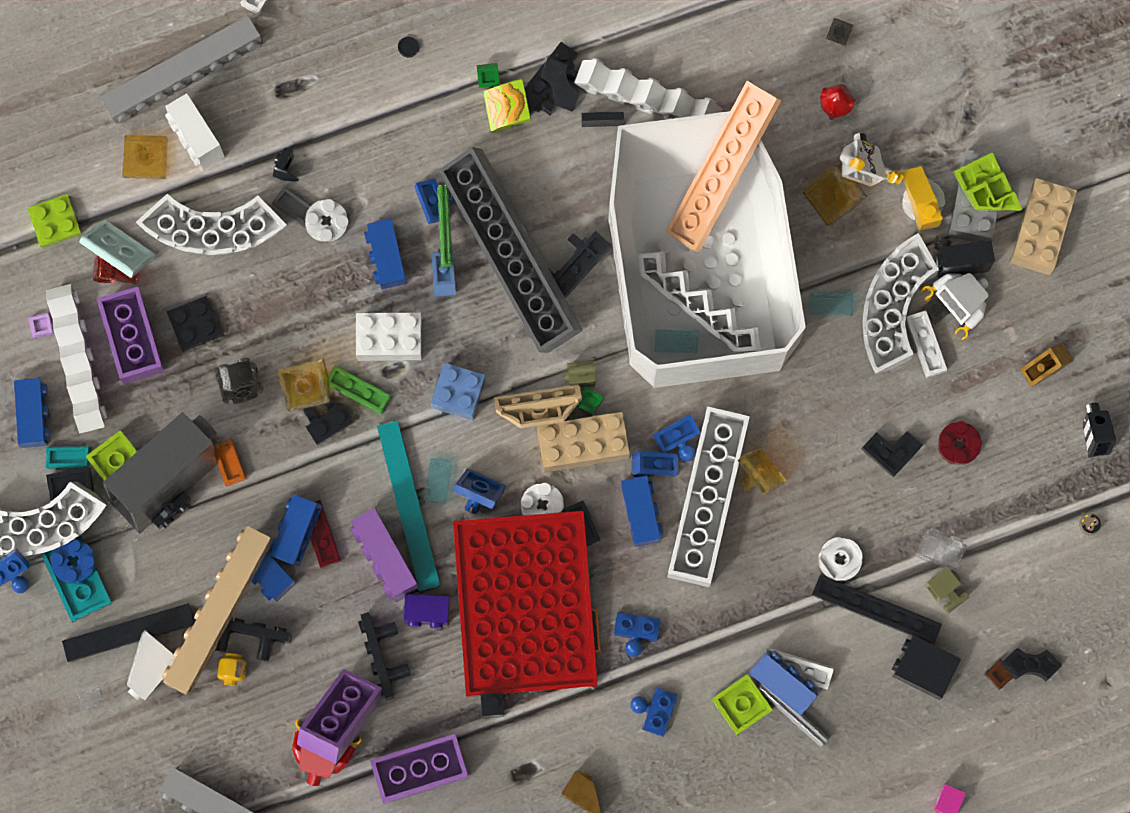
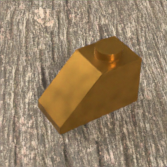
M1061 343L1046 350L1022 367L1020 371L1029 385L1033 387L1059 372L1074 360L1064 344Z
M582 770L580 773L575 771L561 795L588 813H601L595 784L591 781L593 777Z

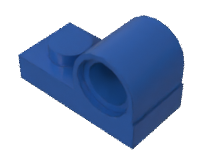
M638 451L632 454V476L651 477L659 475L675 477L678 475V454Z

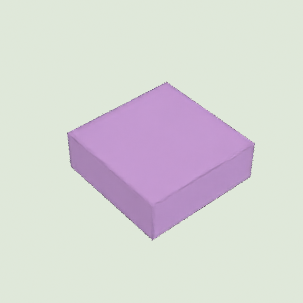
M49 312L28 317L34 339L55 334Z

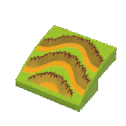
M523 79L505 83L483 92L491 132L510 129L512 125L531 121Z

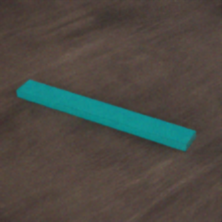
M398 420L378 425L377 429L419 592L441 587Z

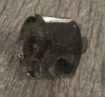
M241 358L237 363L231 365L223 364L217 367L215 378L219 384L221 398L224 403L229 404V400H232L233 404L247 402L256 398L258 391L263 392L264 387L259 379L257 365L254 362H250V358Z

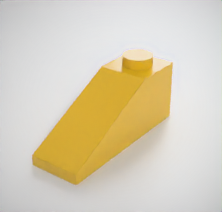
M922 166L901 171L904 174V185L919 232L940 226L943 220Z

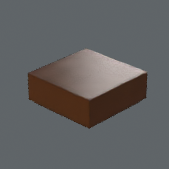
M1002 659L984 674L998 690L1014 678L1001 665Z

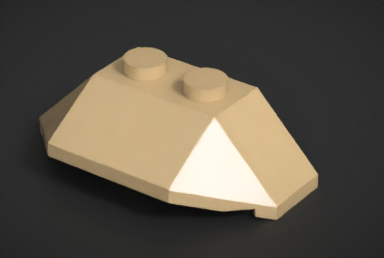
M579 384L494 397L496 413L520 428L564 422L582 400Z

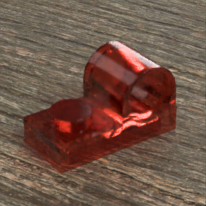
M100 256L94 259L93 281L98 283H112L113 281L131 284L138 283L139 272L130 278Z

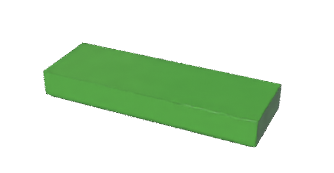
M336 365L325 382L326 386L382 415L392 397L390 394Z

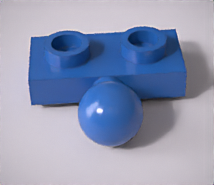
M435 178L418 182L414 185L428 224L440 221L438 185ZM451 192L448 193V194H450V196H449V197H450V198H449V199H450V201H449L450 203H449V204H450V205L455 204L456 201H455V199L453 198Z
M691 414L652 436L662 453H666L678 446L680 459L688 462L694 459L696 452L694 447L688 445L685 441L701 432Z
M18 549L0 559V586L11 580L12 589L16 593H24L29 588V581L27 578L18 575L28 570L31 564Z
M617 612L614 636L631 638L626 643L625 651L629 656L637 657L643 650L639 640L657 642L660 619Z
M656 688L650 704L642 696L634 697L630 703L632 711L637 714L647 712L642 730L664 737L677 695Z

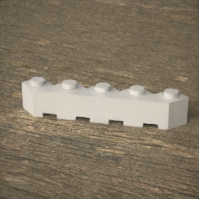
M596 58L582 61L574 82L591 94L596 95L598 91L608 96V99L623 105L625 102L635 105L637 110L651 115L653 112L662 114L666 120L720 113L723 110L711 98L694 99L688 95V91L685 89H665L654 78L639 80L632 75L630 70L625 68L610 70L604 65L603 61Z
M665 251L638 254L641 276L658 288L666 297L679 305L692 318L705 326L714 336L726 343L734 352L752 351L761 348L758 327L737 329L735 308L714 310L711 289L690 291L688 270L667 272Z
M71 284L46 290V301L53 319V330L59 345L60 360L66 375L67 389L73 404V415L79 434L104 428V419L107 418L105 406H101L98 390L101 388L98 377H94L91 361L94 358L91 348L87 347L84 332H87L84 319L81 320L77 305L80 303L78 292H73Z

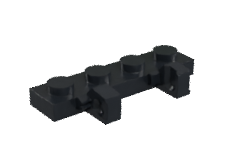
M560 42L548 58L567 64V79L573 83L575 82L578 71L574 69L573 61L577 58L578 53L563 42ZM545 62L525 87L530 116L534 111L539 113L540 110L551 116L556 109L555 105L547 100L548 93L552 90V87L546 80L540 77Z
M597 231L589 239L585 237L583 240L573 233L567 240L577 248L574 251L575 254L560 271L557 270L554 273L549 268L565 299L612 247Z

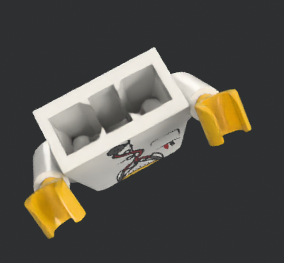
M864 133L855 134L854 142L845 146L840 155L842 177L872 187L884 179H887L889 183L900 184L904 178L902 172L898 170L892 171L885 167L878 146L867 143V137Z
M947 273L935 281L933 286H924L921 289V294L925 291H930L931 294L925 298L926 301H929L933 298L934 292L937 291V297L961 325L965 323L963 327L957 328L954 333L955 335L959 330H963L965 336L961 340H964L968 336L969 329H973L984 317L987 306L984 300L988 297L985 289L988 288V282L983 277L976 280L970 273L965 275Z

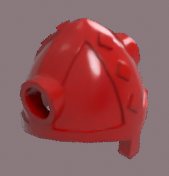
M844 84L833 85L828 89L823 88L820 95L821 108L829 116L830 120L849 114L856 101Z

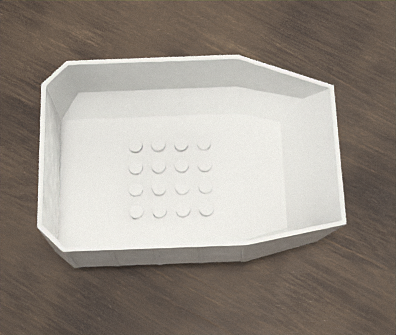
M730 111L618 126L608 222L623 312L629 364L653 388L780 371L800 343L806 328L783 184L761 139L700 252L692 250L666 233ZM665 251L667 272L688 270L690 291L711 289L714 310L735 308L737 329L758 327L761 348L752 351L734 352L726 343L714 336L705 326L692 318L679 305L666 297L658 288L641 276L638 254Z

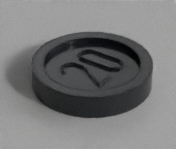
M404 37L399 41L398 51L403 57L411 58L418 53L419 45L413 37Z

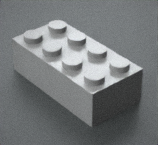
M966 149L962 157L961 167L986 155V153ZM994 155L1001 171L1005 174L1008 158ZM957 182L947 236L972 242L992 240L998 210H975Z

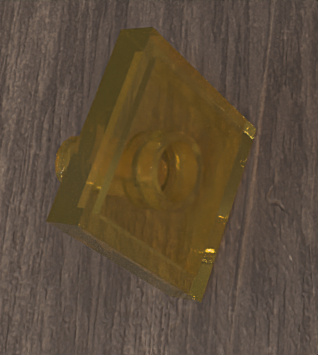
M125 135L123 178L166 179L168 137Z
M761 447L743 455L737 460L748 474L739 482L741 487L744 484L746 485L743 489L747 492L757 485L765 495L787 482Z

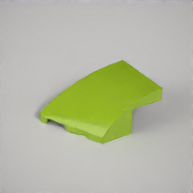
M993 152L953 171L964 194L975 210H1022L1015 192L1012 191L1004 172L1001 171Z

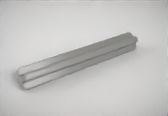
M763 684L758 687L761 694L816 744L820 747L825 745L829 738L803 714L800 716Z

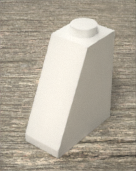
M145 630L141 634L127 686L130 688L128 692L137 700L140 697L146 700L164 679L162 675L167 666L171 667L175 660L173 658L174 654Z

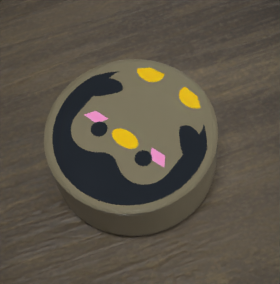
M1095 513L1085 514L1079 521L1080 530L1086 535H1095L1102 528L1101 518Z

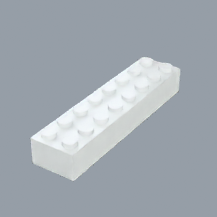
M707 406L668 570V578L710 587L750 416Z

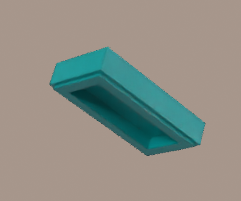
M90 446L46 447V469L90 467V462L85 456L91 453Z

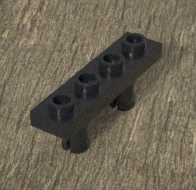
M369 612L360 614L362 620L358 621L361 633H366L368 641L364 642L367 654H372L374 662L370 663L374 676H379L381 682L377 686L382 688L381 696H385L386 701L394 699L391 687L392 682L409 677L411 674L408 664L390 669L385 667L378 642L381 639L397 635L396 624L392 622L376 627L373 626Z
M232 617L214 650L226 652L230 634H233V632L253 636L260 639L256 659L269 662L273 643L290 644L292 635L287 633L288 629L275 626L274 630L266 628V624L253 622V625L244 624L245 620Z

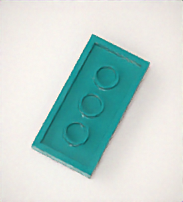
M82 535L75 538L78 541L84 542ZM54 550L41 553L72 623L113 604L96 566H94L93 574L86 581L77 584L66 583L60 580L52 570L50 558ZM70 557L68 566L73 565L76 567L79 558Z

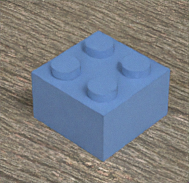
M443 363L431 402L432 409L473 421L486 381L485 375Z

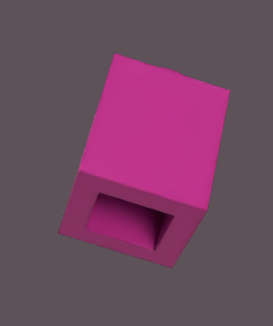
M943 785L933 811L937 813H958L966 793L949 785Z

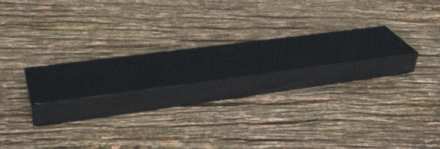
M819 575L812 593L813 597L910 636L914 635L932 645L935 644L942 626L939 622L822 575Z
M187 603L62 641L67 662L69 663L139 642L144 630L152 637H157L193 626L195 621L190 604Z

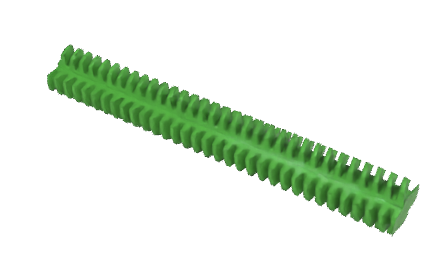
M439 185L437 192L440 220L441 267L444 268L453 265L451 256L453 255L451 251L452 237L450 236L452 235L450 231V194H448L450 192L447 185Z

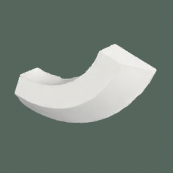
M166 194L136 221L145 232L168 246L186 252L206 255L229 254L252 248L269 240L287 227V224L258 195L250 202L230 212L202 213L191 210Z
M919 233L903 242L886 258L875 274L866 295L862 320L863 338L869 362L875 374L894 369L911 360L914 355L905 328L908 306L917 290L927 281L934 278L939 271Z
M74 481L69 482L59 496L41 508L17 512L0 507V555H7L18 549L23 556L41 554L63 546L87 530L101 515L107 504L96 493L79 482Z

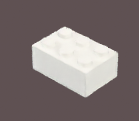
M187 93L165 106L168 112L165 114V117L174 132L177 131L176 134L184 149L188 148L187 151L195 166L200 165L202 170H205L225 158L220 144Z
M356 313L357 361L422 360L421 313Z

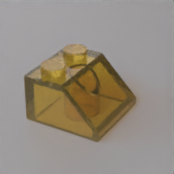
M842 163L830 167L803 192L827 226L853 210L867 197L856 181L842 177Z
M324 358L277 370L288 412L330 402L329 376Z

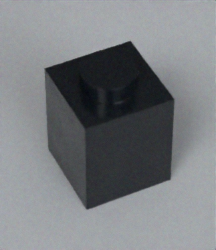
M502 692L480 694L483 719L505 717Z

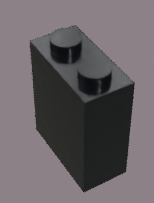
M992 241L940 247L934 260L939 269L937 273L938 279L947 273L965 275L967 273L989 272L995 262Z
M914 635L910 640L906 638L901 648V651L904 653L901 659L897 658L891 670L895 671L892 677L941 700L961 658Z

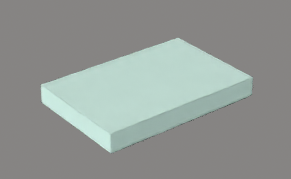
M107 220L102 221L83 235L79 242L130 278L150 264L156 256L155 253Z

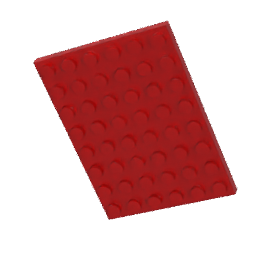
M584 511L453 521L466 697L480 696V694L502 692L505 694L598 686Z

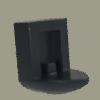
M284 148L282 153L279 152L274 162L276 165L273 177L283 181H299L296 176L287 172L294 158L292 150Z

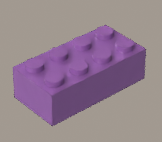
M139 287L97 298L122 383L127 384L165 372Z
M375 508L351 520L353 527L350 528L357 543L362 541V552L368 562L373 561L374 565L371 567L377 579H383L385 582L382 584V587L389 599L393 598L395 602H398L405 598V594L410 595L418 591L416 581Z
M343 669L299 728L297 745L337 764L379 705L382 688Z
M456 734L370 760L384 805L469 778Z

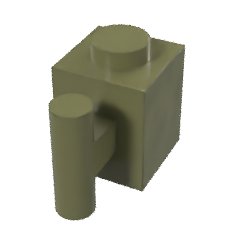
M593 360L567 363V370H564L565 383L569 382V386L579 384V387L595 386V366Z
M947 567L927 582L925 587L937 602H940L945 597L949 600V603L944 606L945 611L949 614L969 599V596L965 591L959 595L955 593L954 590L961 585L959 582L961 579L955 570H950Z

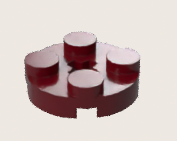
M964 421L947 425L938 438L940 455L945 461L954 465L971 463L980 453L982 440L978 431ZM955 439H963L965 448H956L954 446L956 444Z

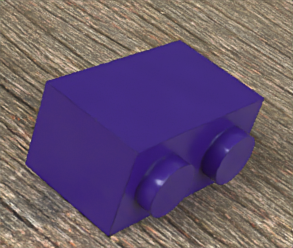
M405 594L403 621L408 624V627L421 628V624H427L433 629H443V625L448 626L450 599L448 596Z

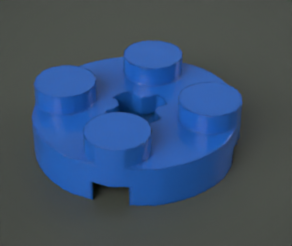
M73 539L67 544L56 548L50 558L54 574L66 583H82L93 574L96 558L93 550L86 543L77 539ZM70 557L79 558L76 567L73 565L68 566Z

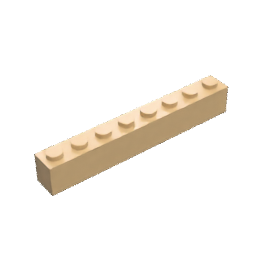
M249 526L245 530L242 529L236 540L238 544L235 550L231 549L226 557L228 563L224 569L221 568L215 578L217 580L216 585L208 590L205 596L207 601L204 607H200L194 617L196 621L193 627H189L184 634V639H186L182 647L178 646L173 655L175 660L172 666H167L162 675L165 685L188 697L273 542L270 537Z

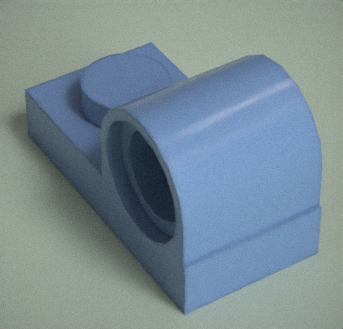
M441 252L432 253L435 297L456 295L454 260H452L453 265L451 267L442 268Z

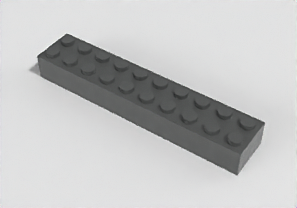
M471 147L440 168L439 172L538 351L549 353L582 332V327L483 150Z

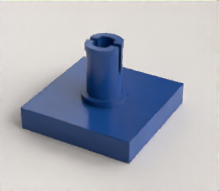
M467 468L455 484L453 492L469 498L465 505V510L469 512L470 508H472L471 513L477 514L480 504L493 509L503 495L506 485Z

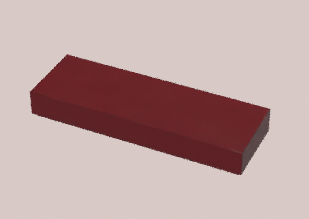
M321 500L315 501V503L322 505ZM322 507L310 538L320 569L341 562L324 508Z

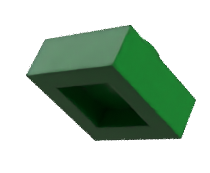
M497 63L476 65L479 88L500 85Z
M585 386L581 393L582 400L576 407L593 417L604 397Z

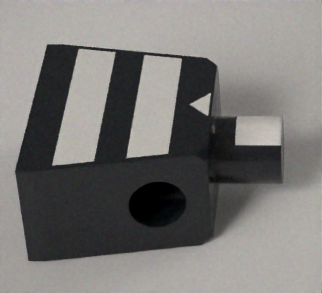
M1090 403L1086 405L1087 414L1083 421L1088 458L1110 455L1116 442V436L1109 411H1100L1099 403Z

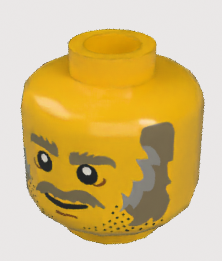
M226 653L225 657H221L218 661L217 678L223 680L224 685L237 686V682L245 680L246 660L242 659V655Z

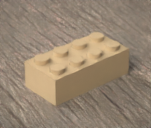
M1038 178L1035 179L1031 186L1009 263L1051 275L1057 262L1077 190Z
M622 412L537 426L544 472L629 459L630 453Z

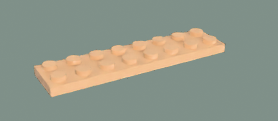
M746 81L666 233L692 250L700 252L781 102L780 99L753 83Z

